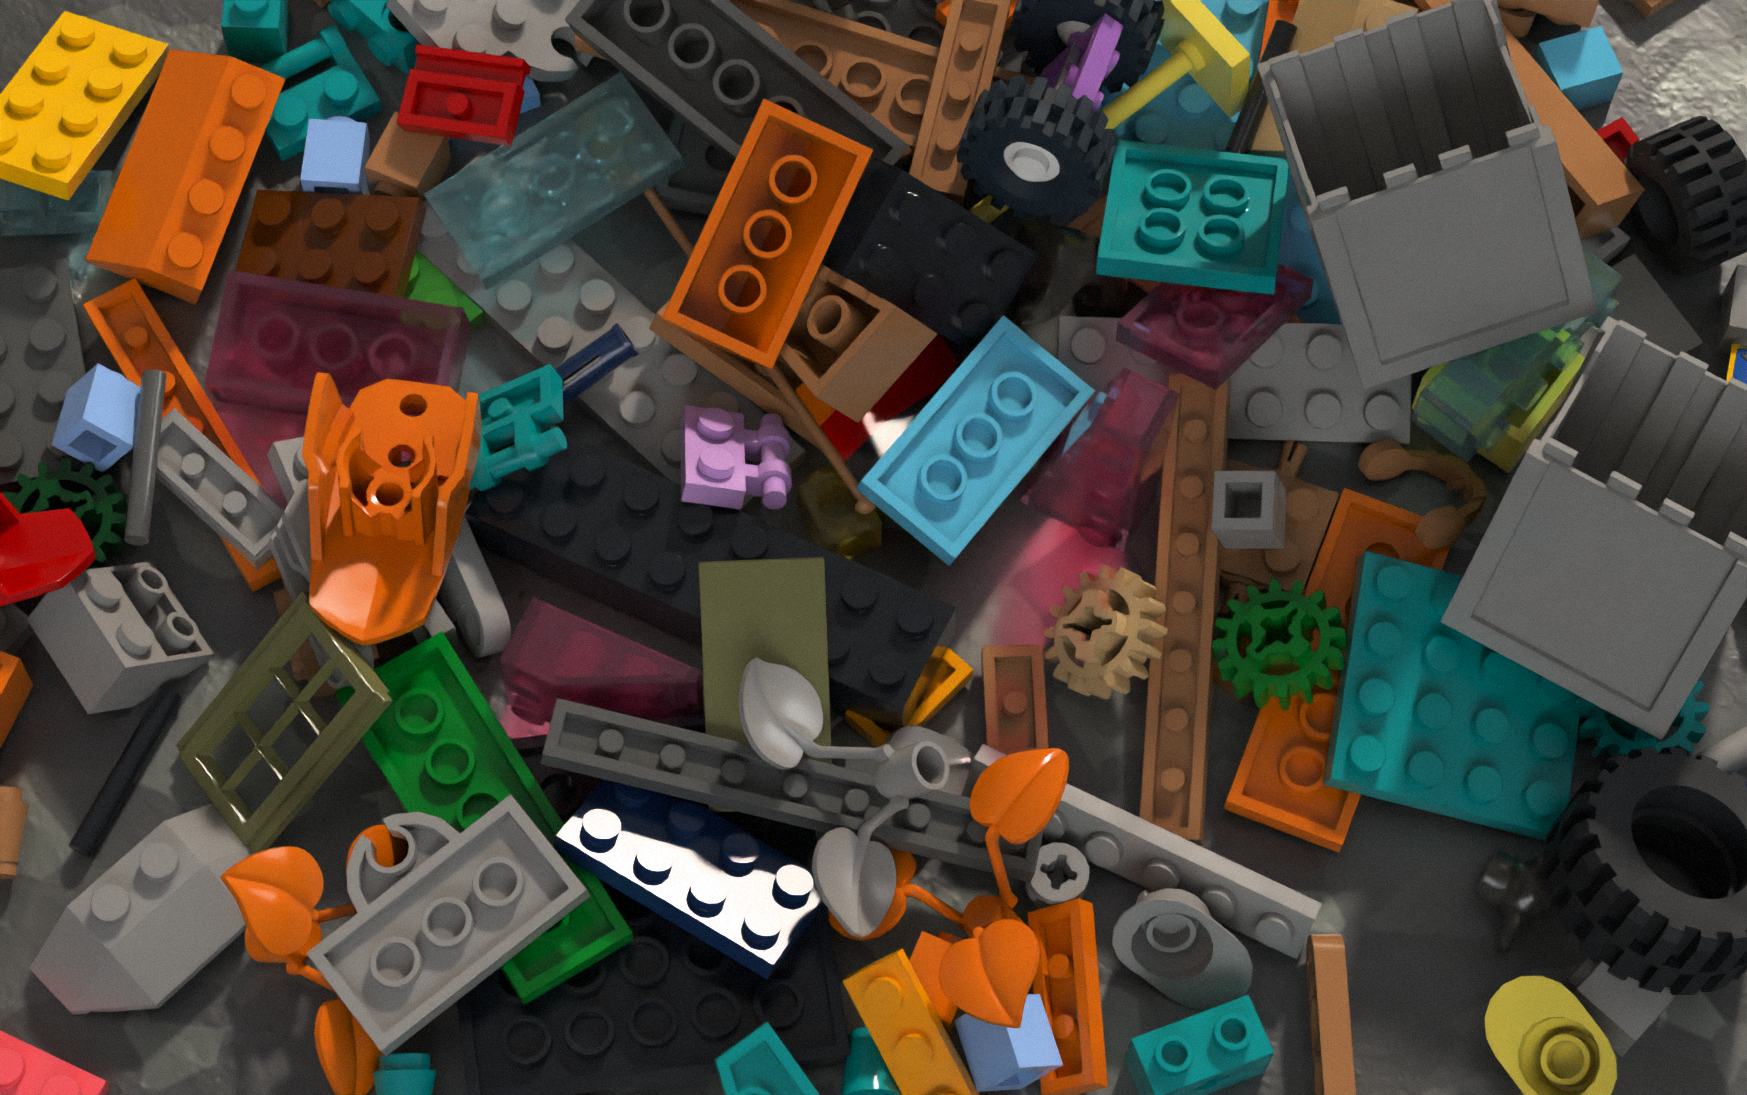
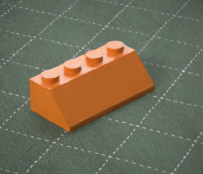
M170 49L85 261L126 278H136L141 284L196 305L285 78L231 56Z
M763 99L662 316V322L719 349L772 370L873 149Z

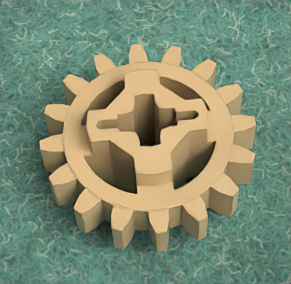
M1107 565L1100 566L1097 576L1087 571L1081 572L1080 587L1077 590L1065 585L1062 588V592L1067 601L1063 607L1051 606L1049 612L1057 618L1056 626L1049 627L1043 631V636L1054 641V646L1044 653L1046 660L1057 664L1053 676L1067 683L1068 688L1087 697L1092 694L1103 700L1110 698L1112 689L1123 694L1129 693V678L1133 675L1145 680L1149 676L1146 667L1143 665L1146 659H1160L1162 654L1157 648L1153 647L1155 638L1167 635L1168 628L1156 623V618L1166 611V607L1164 604L1153 599L1157 592L1155 586L1141 580V576L1123 567H1120L1117 571Z

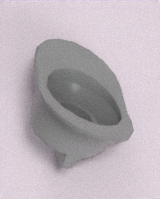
M1164 888L1153 892L1144 889L1138 895L1136 904L1123 912L1113 927L1112 946L1117 958L1131 971L1140 975L1168 998L1186 1008L1201 1011L1209 1010L1243 997L1251 985L1253 965L1247 949L1232 933L1211 918L1206 904L1193 893L1176 888Z

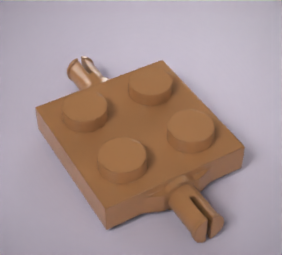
M1294 440L1284 441L1275 469H1262L1227 458L1226 471H1276L1287 490L1284 549H1225L1221 544L1219 581L1228 587V591L1217 614L1218 618H1230L1227 602L1230 599L1239 601L1242 604L1249 601L1247 587L1250 585L1257 588L1260 594L1269 592L1271 579H1278L1281 590L1289 592L1296 580L1303 581L1304 590H1306L1338 505L1340 493L1306 483L1297 477L1303 459L1308 452L1307 447L1300 442L1297 443L1294 451Z

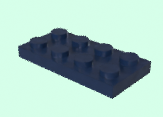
M605 779L602 780L556 835L553 846L560 856L767 980L825 904L816 888L812 870L701 804L692 800Z

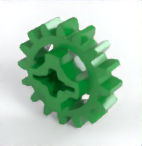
M1271 579L1268 593L1260 594L1257 588L1250 585L1247 587L1248 602L1242 604L1233 599L1227 602L1232 619H1216L1215 627L1219 639L1212 641V648L1215 659L1220 661L1217 665L1223 682L1233 680L1232 686L1235 696L1240 699L1252 690L1254 691L1253 695L1258 708L1263 709L1270 697H1278L1282 710H1289L1291 696L1299 694L1302 700L1309 704L1313 702L1311 688L1317 684L1328 690L1333 687L1331 673L1328 669H1344L1345 661L1341 649L1348 647L1345 628L1340 627L1342 625L1340 612L1337 606L1327 608L1324 592L1318 590L1307 598L1303 581L1296 580L1288 592L1281 590L1278 579ZM1315 629L1320 634V643L1316 652L1311 650L1310 645L1314 640L1312 632ZM1246 636L1250 644L1245 649L1247 657L1243 660L1240 656V646L1243 637Z

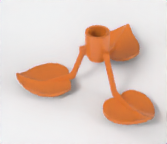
M1059 748L1029 750L1009 754L988 766L979 776L973 787L969 804L970 813L978 824L989 827L985 834V842L1000 893L998 896H978L968 903L964 913H960L923 888L910 884L917 867L914 856L911 853L889 848L894 858L897 880L892 903L880 925L871 934L857 938L849 934L828 909V921L836 931L847 938L871 940L882 936L900 921L906 909V897L920 900L956 923L970 937L954 943L942 957L939 967V983L943 993L960 1010L978 1020L1002 1027L1020 1028L1025 1001L1036 976L1040 961V946L1035 933L1012 910L1017 904L1018 898L1010 888L999 848V838L1001 835L1012 844H1022L1035 837L1045 828L1057 810L1066 786L1069 773L1068 754Z
M385 824L373 825L362 831L352 842L348 851L346 867L354 845L362 834L377 848V863L383 867H394L400 864L408 854V842L405 839L392 836ZM274 847L254 853L225 871L220 878L235 898L246 924L245 946L251 958L262 963H286V971L289 975H301L333 991L337 995L320 971L306 965L305 961L309 959L306 953L322 940L321 929L318 923L355 915L357 911L352 902L317 911L314 908L321 898L324 880L321 869L312 855L298 847ZM337 995L338 999L325 1001L317 1011L314 1037L318 1057L328 1082L336 1095H366L374 1085L372 1072L379 1071V1056L384 1054Z

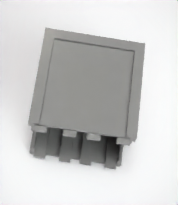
M1451 0L1450 3L1418 14L1413 9L1385 19L1386 24L1365 32H1363L1361 27L1332 37L1333 43L1301 54L1298 53V50H1294L1257 64L1306 222L1364 389L1597 313L1557 141L1550 125L1543 127L1535 106H1530L1511 61L1497 0Z
M1607 316L1553 422H1551L1541 441L1534 438L1526 451L1440 622L1654 737L1663 740L1747 598V384L1733 377L1727 382L1706 371L1709 366L1708 364L1683 351L1677 356L1646 340L1645 337L1648 333L1620 319L1617 321Z

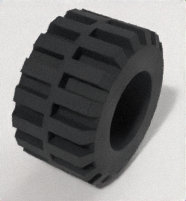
M1705 116L1693 117L1636 141L1633 145L1629 146L1626 151L1627 157L1624 158L1623 164L1645 189L1630 211L1642 238L1666 268L1669 267L1673 273L1679 276L1689 277L1747 252V159L1732 136L1727 131H1724L1719 123L1713 119L1708 120Z

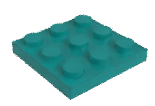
M1116 140L1097 256L1096 274L1274 295L1289 170L1287 159Z

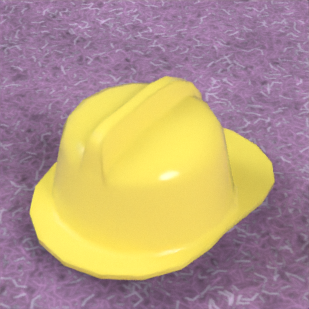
M1542 975L1520 976L1499 988L1490 999L1484 1017L1486 1039L1495 1057L1524 1095L1612 1094L1617 1080V1057L1604 1032L1571 991L1561 982Z

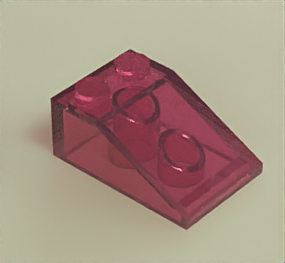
M534 597L499 660L507 704L512 706L511 710L516 716L533 725L543 726L545 721L551 723L557 698L646 720L704 712L701 670Z

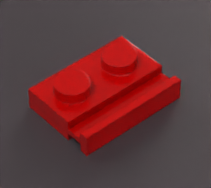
M416 44L414 52L417 55L415 67L409 71L396 123L407 132L512 146L525 94L522 87L525 75H529L531 70L529 64L521 58Z

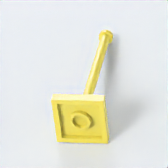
M1157 0L1163 1L1165 9L1162 19H1165L1158 41L1172 56L1100 110L1109 119L1105 129L1116 128L1187 73L1194 78L1231 118L1241 110L1248 93L1250 53L1200 0ZM988 195L968 211L987 223H991L1010 207L1004 205L1001 211L990 205L993 197Z

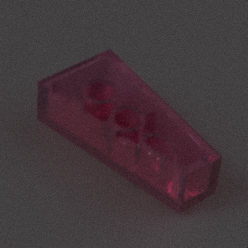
M1123 367L1099 392L1095 401L1092 404L1088 403L1074 423L1071 422L1064 429L1060 438H1056L1048 447L1018 501L1078 530L1081 537L1092 545L1100 548H1109L1111 546L1124 553L1156 495L1179 393Z

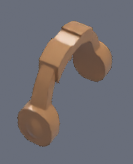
M1395 439L1376 441L1363 450L1358 462V468L1372 481L1395 478L1405 470L1429 471L1428 475L1447 482L1446 487L1448 491L1458 490L1466 501L1465 506L1459 509L1452 505L1435 508L1425 514L1418 522L1415 535L1430 549L1445 547L1455 542L1463 533L1465 526L1472 523L1477 514L1482 511L1487 497L1482 479H1479L1472 472L1468 464L1451 454L1439 455L1427 451L1405 450Z

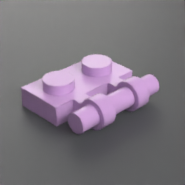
M684 406L680 423L681 501L741 510L744 496L752 495L762 497L764 506L769 509L782 508L787 501L786 494L792 487L791 468L785 462V458L790 453V434L783 427L782 417L777 414H766L760 420V428L754 431L744 429V414L728 412L719 408ZM745 460L759 461L761 463L758 466L745 464Z

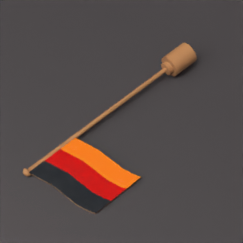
M609 99L590 107L582 114L575 125L574 133L612 188L635 189L639 187L684 253L690 258L695 246L649 182L658 162V153L621 101ZM937 334L858 423L815 397L804 382L794 390L776 363L772 370L764 368L856 499L855 510L861 514H869L875 510L876 505L856 490L857 486L961 364L941 336Z

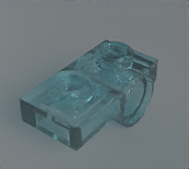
M112 170L90 171L69 201L0 179V236L96 233L115 187Z

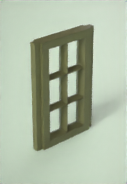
M302 591L176 744L180 751L178 756L244 846L250 845L254 854L266 850L272 845L392 703V699L388 695L390 691L352 641L329 627L310 610L309 592ZM311 633H313L330 658L301 691L284 666ZM338 667L356 692L327 725L309 700ZM276 678L293 702L264 736L247 711L273 679ZM301 711L318 734V737L289 770L272 745ZM239 723L256 747L228 779L211 754L235 725ZM264 757L281 781L253 814L236 788L259 760Z

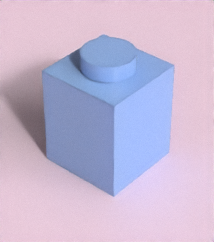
M342 116L330 117L327 120L309 119L300 178L303 192L367 195L368 183L364 166L372 154L367 123L356 122L353 119Z
M98 363L67 390L52 446L85 464L91 462L96 470L102 473L105 472L134 447L141 387L127 380L120 373L111 371Z
M1040 994L1027 995L1020 1028H1008L978 1020L967 1013L954 1020L977 1092L1022 1089L1063 1066Z

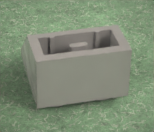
M153 561L84 570L62 589L47 593L27 618L32 629L88 714L134 707L157 693L160 687L169 686L207 663L214 655L199 632L196 623L189 617L169 587L166 578L159 572Z

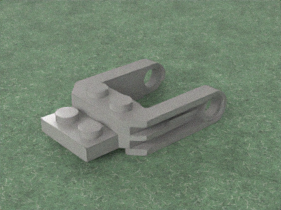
M304 436L273 442L267 453V457L288 504L268 544L293 602L302 591L309 592L310 587L309 473L302 456ZM410 460L401 461V463L395 466L407 467L411 465ZM464 515L460 532L438 594L450 621L457 622L466 645L475 657L478 658L506 651L510 644L511 627L505 605ZM311 633L308 640L321 668L330 656L313 633ZM352 641L373 669L374 661L371 645L362 646ZM338 667L326 680L335 689L352 686Z

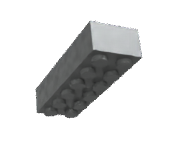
M580 0L565 18V21L576 36L733 163L763 99L873 149L856 189L874 158L904 171L912 163L913 154L908 144L728 0Z

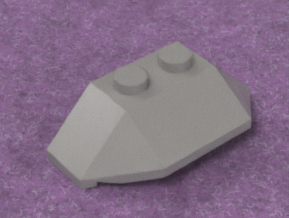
M213 803L163 821L66 906L29 969L72 1015L90 1014V1012H117L159 1008L246 930V924L239 906L220 877L233 865L253 854L250 845L244 846Z

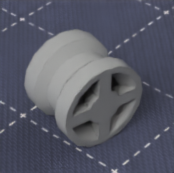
M1053 842L1042 846L1039 850L1035 874L1031 882L1025 881V893L1029 903L1037 910L1078 898L1083 900L1089 882L1090 871L1086 857L1077 848L1067 843ZM1054 870V873H1051L1047 876V873ZM1063 873L1067 875L1069 880L1063 876Z

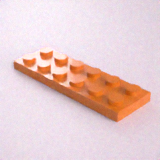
M1344 488L1305 590L1306 597L1308 598L1318 590L1324 592L1327 608L1337 606L1342 621L1340 627L1345 628V632H1347L1357 561L1365 551L1442 570L1451 544L1441 548H1427L1415 535L1418 522L1423 516ZM1317 629L1312 632L1314 640L1310 643L1311 650L1314 652L1317 651L1320 643V634ZM1328 669L1331 673L1333 687L1328 690L1317 684L1311 688L1313 702L1307 704L1297 694L1291 696L1289 710H1282L1278 697H1270L1264 708L1260 709L1223 809L1339 853L1361 794L1323 785L1341 671Z

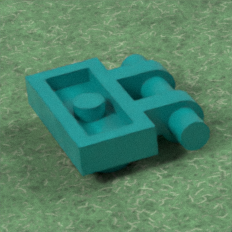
M551 364L479 394L481 440L478 459L469 490L476 487L480 491L490 489L501 483L502 476L523 467L529 471L537 469L549 463V456L567 449L566 438L559 427L542 433V431L550 426L564 421L562 378ZM515 442V445L495 453L498 448Z

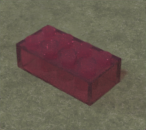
M228 270L204 385L218 402L303 416L308 415L310 397L317 372L329 373L331 375L342 404L348 408L360 389L387 378L449 386L456 393H459L472 326L464 309L461 307ZM417 412L407 414L410 417L421 415V413Z

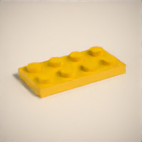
M64 11L0 94V179L69 201L160 75L169 53V44Z

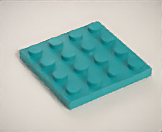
M1365 551L1357 561L1346 632L1348 647L1344 648L1343 652L1345 666L1340 671L1323 785L1547 841L1546 837L1551 826L1569 803L1580 712L1575 711V703L1582 697L1440 622L1463 576Z

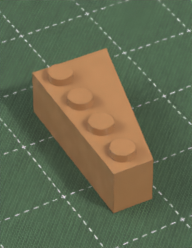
M820 264L781 348L780 354L815 397L858 423L935 338L937 333L897 306L832 271L825 265Z

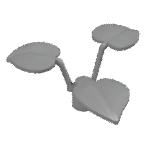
M756 657L747 664L742 676L739 689V714L743 731L749 744L764 761L783 770L795 767L801 760L803 752L813 758L869 759L878 761L873 774L874 783L879 793L890 799L889 803L864 822L858 829L857 835L844 827L826 832L818 841L812 859L813 879L818 893L829 911L849 934L857 938L867 936L876 930L889 910L897 880L893 855L884 844L870 841L873 831L896 812L907 809L909 799L936 790L961 796L976 755L954 740L920 726H905L895 730L888 737L885 745L877 748L820 746L813 742V740L822 731L823 710L821 700L814 687L795 670L784 665L768 663Z

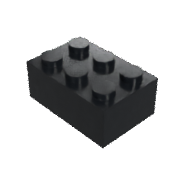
M874 158L851 197L821 264L897 306L948 341L972 352L1000 318L1005 315L1039 254L904 170Z

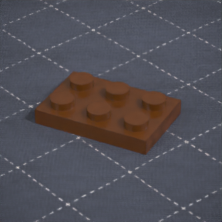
M257 190L230 291L238 302L401 311L426 208L419 197Z

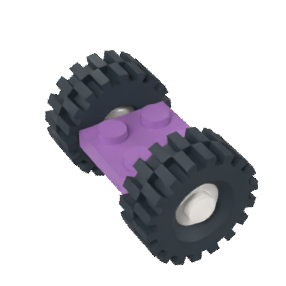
M1018 0L1010 24V34L1016 35L1013 44L1017 52L1028 51L1024 62L1031 69L1039 65L1044 69L1041 77H1035L1033 85L1027 84L1024 76H1012L1008 86L1001 79L992 83L989 91L984 89L979 95L958 144L959 149L957 151V162L963 163L960 172L964 180L975 179L972 190L979 197L988 193L993 197L990 205L1001 211L1004 205L1015 209L1013 217L1025 220L1027 213L1035 214L1036 221L1039 223H1049L1051 216L1054 214L1059 222L1071 220L1074 212L1079 216L1088 212L1090 204L1094 205L1098 198L1116 148L1113 146L1115 141L1114 130L1105 129L1109 119L1103 111L1096 112L1104 98V94L1100 92L1101 88L1106 86L1110 94L1120 92L1124 83L1131 87L1138 82L1140 74L1144 75L1164 25L1165 19H1162L1165 11L1163 1Z

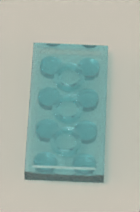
M619 72L513 138L512 146L502 145L424 193V196L486 290L685 167L676 147L623 73Z

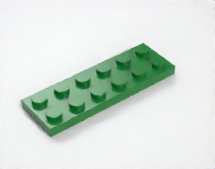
M442 631L374 669V672L390 691L388 695L392 699V703L360 740L405 813L422 812L442 818L457 832L461 833L511 794L549 843L554 846L556 835L565 825ZM352 686L340 688L334 692L336 701L341 709L356 692ZM562 856L561 858L587 889L590 897L500 967L523 1005L633 941L632 931L599 879Z

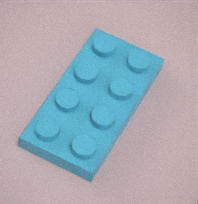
M1003 315L866 474L856 490L950 566L1089 400L1095 390Z

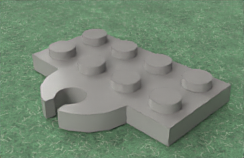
M388 0L385 5L421 45L521 58L531 67L530 74L525 76L540 82H560L571 79L578 69L572 58L560 55L553 48L551 40L557 38L564 39L575 48V33L565 21V18L580 0ZM576 50L577 60L587 67L593 56Z
M511 794L461 833L457 832L442 818L422 812L399 813L383 818L391 835L405 839L409 845L406 858L394 867H383L377 863V848L363 834L354 845L346 872L347 892L357 914L306 954L385 1056L389 1055L590 897L584 885Z

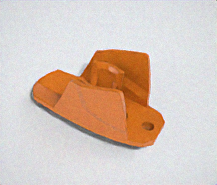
M317 372L310 397L302 456L309 473L308 505L311 545L309 607L325 624L347 639L366 646L401 636L425 624L444 579L460 532L468 501L470 482L478 459L481 440V410L478 393L467 392L465 400L449 386L387 378L360 389L348 408L342 404L331 375L329 373ZM413 412L421 413V415L416 417L407 416V414ZM402 451L409 452L411 465L407 467L395 466L401 463Z

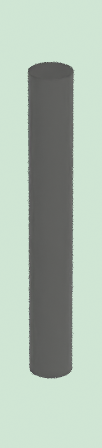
M155 369L142 372L124 541L133 545L149 543L167 376L163 371Z

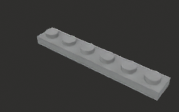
M982 744L973 759L961 796L970 798L973 787L983 771L996 760L1007 755ZM1067 783L1057 810L1043 829V840L1050 843H1067L1077 848L1086 857V860L1139 884L1152 892L1164 888H1176L1195 894L1206 904L1211 918L1295 959L1298 958L1322 906V903Z

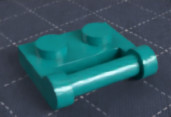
M334 24L317 31L318 38L258 67L287 79L327 58L335 66L279 94L264 134L281 162L305 150L309 119L327 120L330 117L342 116L353 119L356 122H362L383 111L380 98L348 50L341 33Z

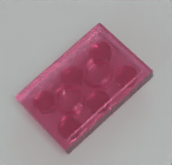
M1278 263L1274 295L1161 282L1117 322L1116 341L1217 390L1311 298L1314 279Z

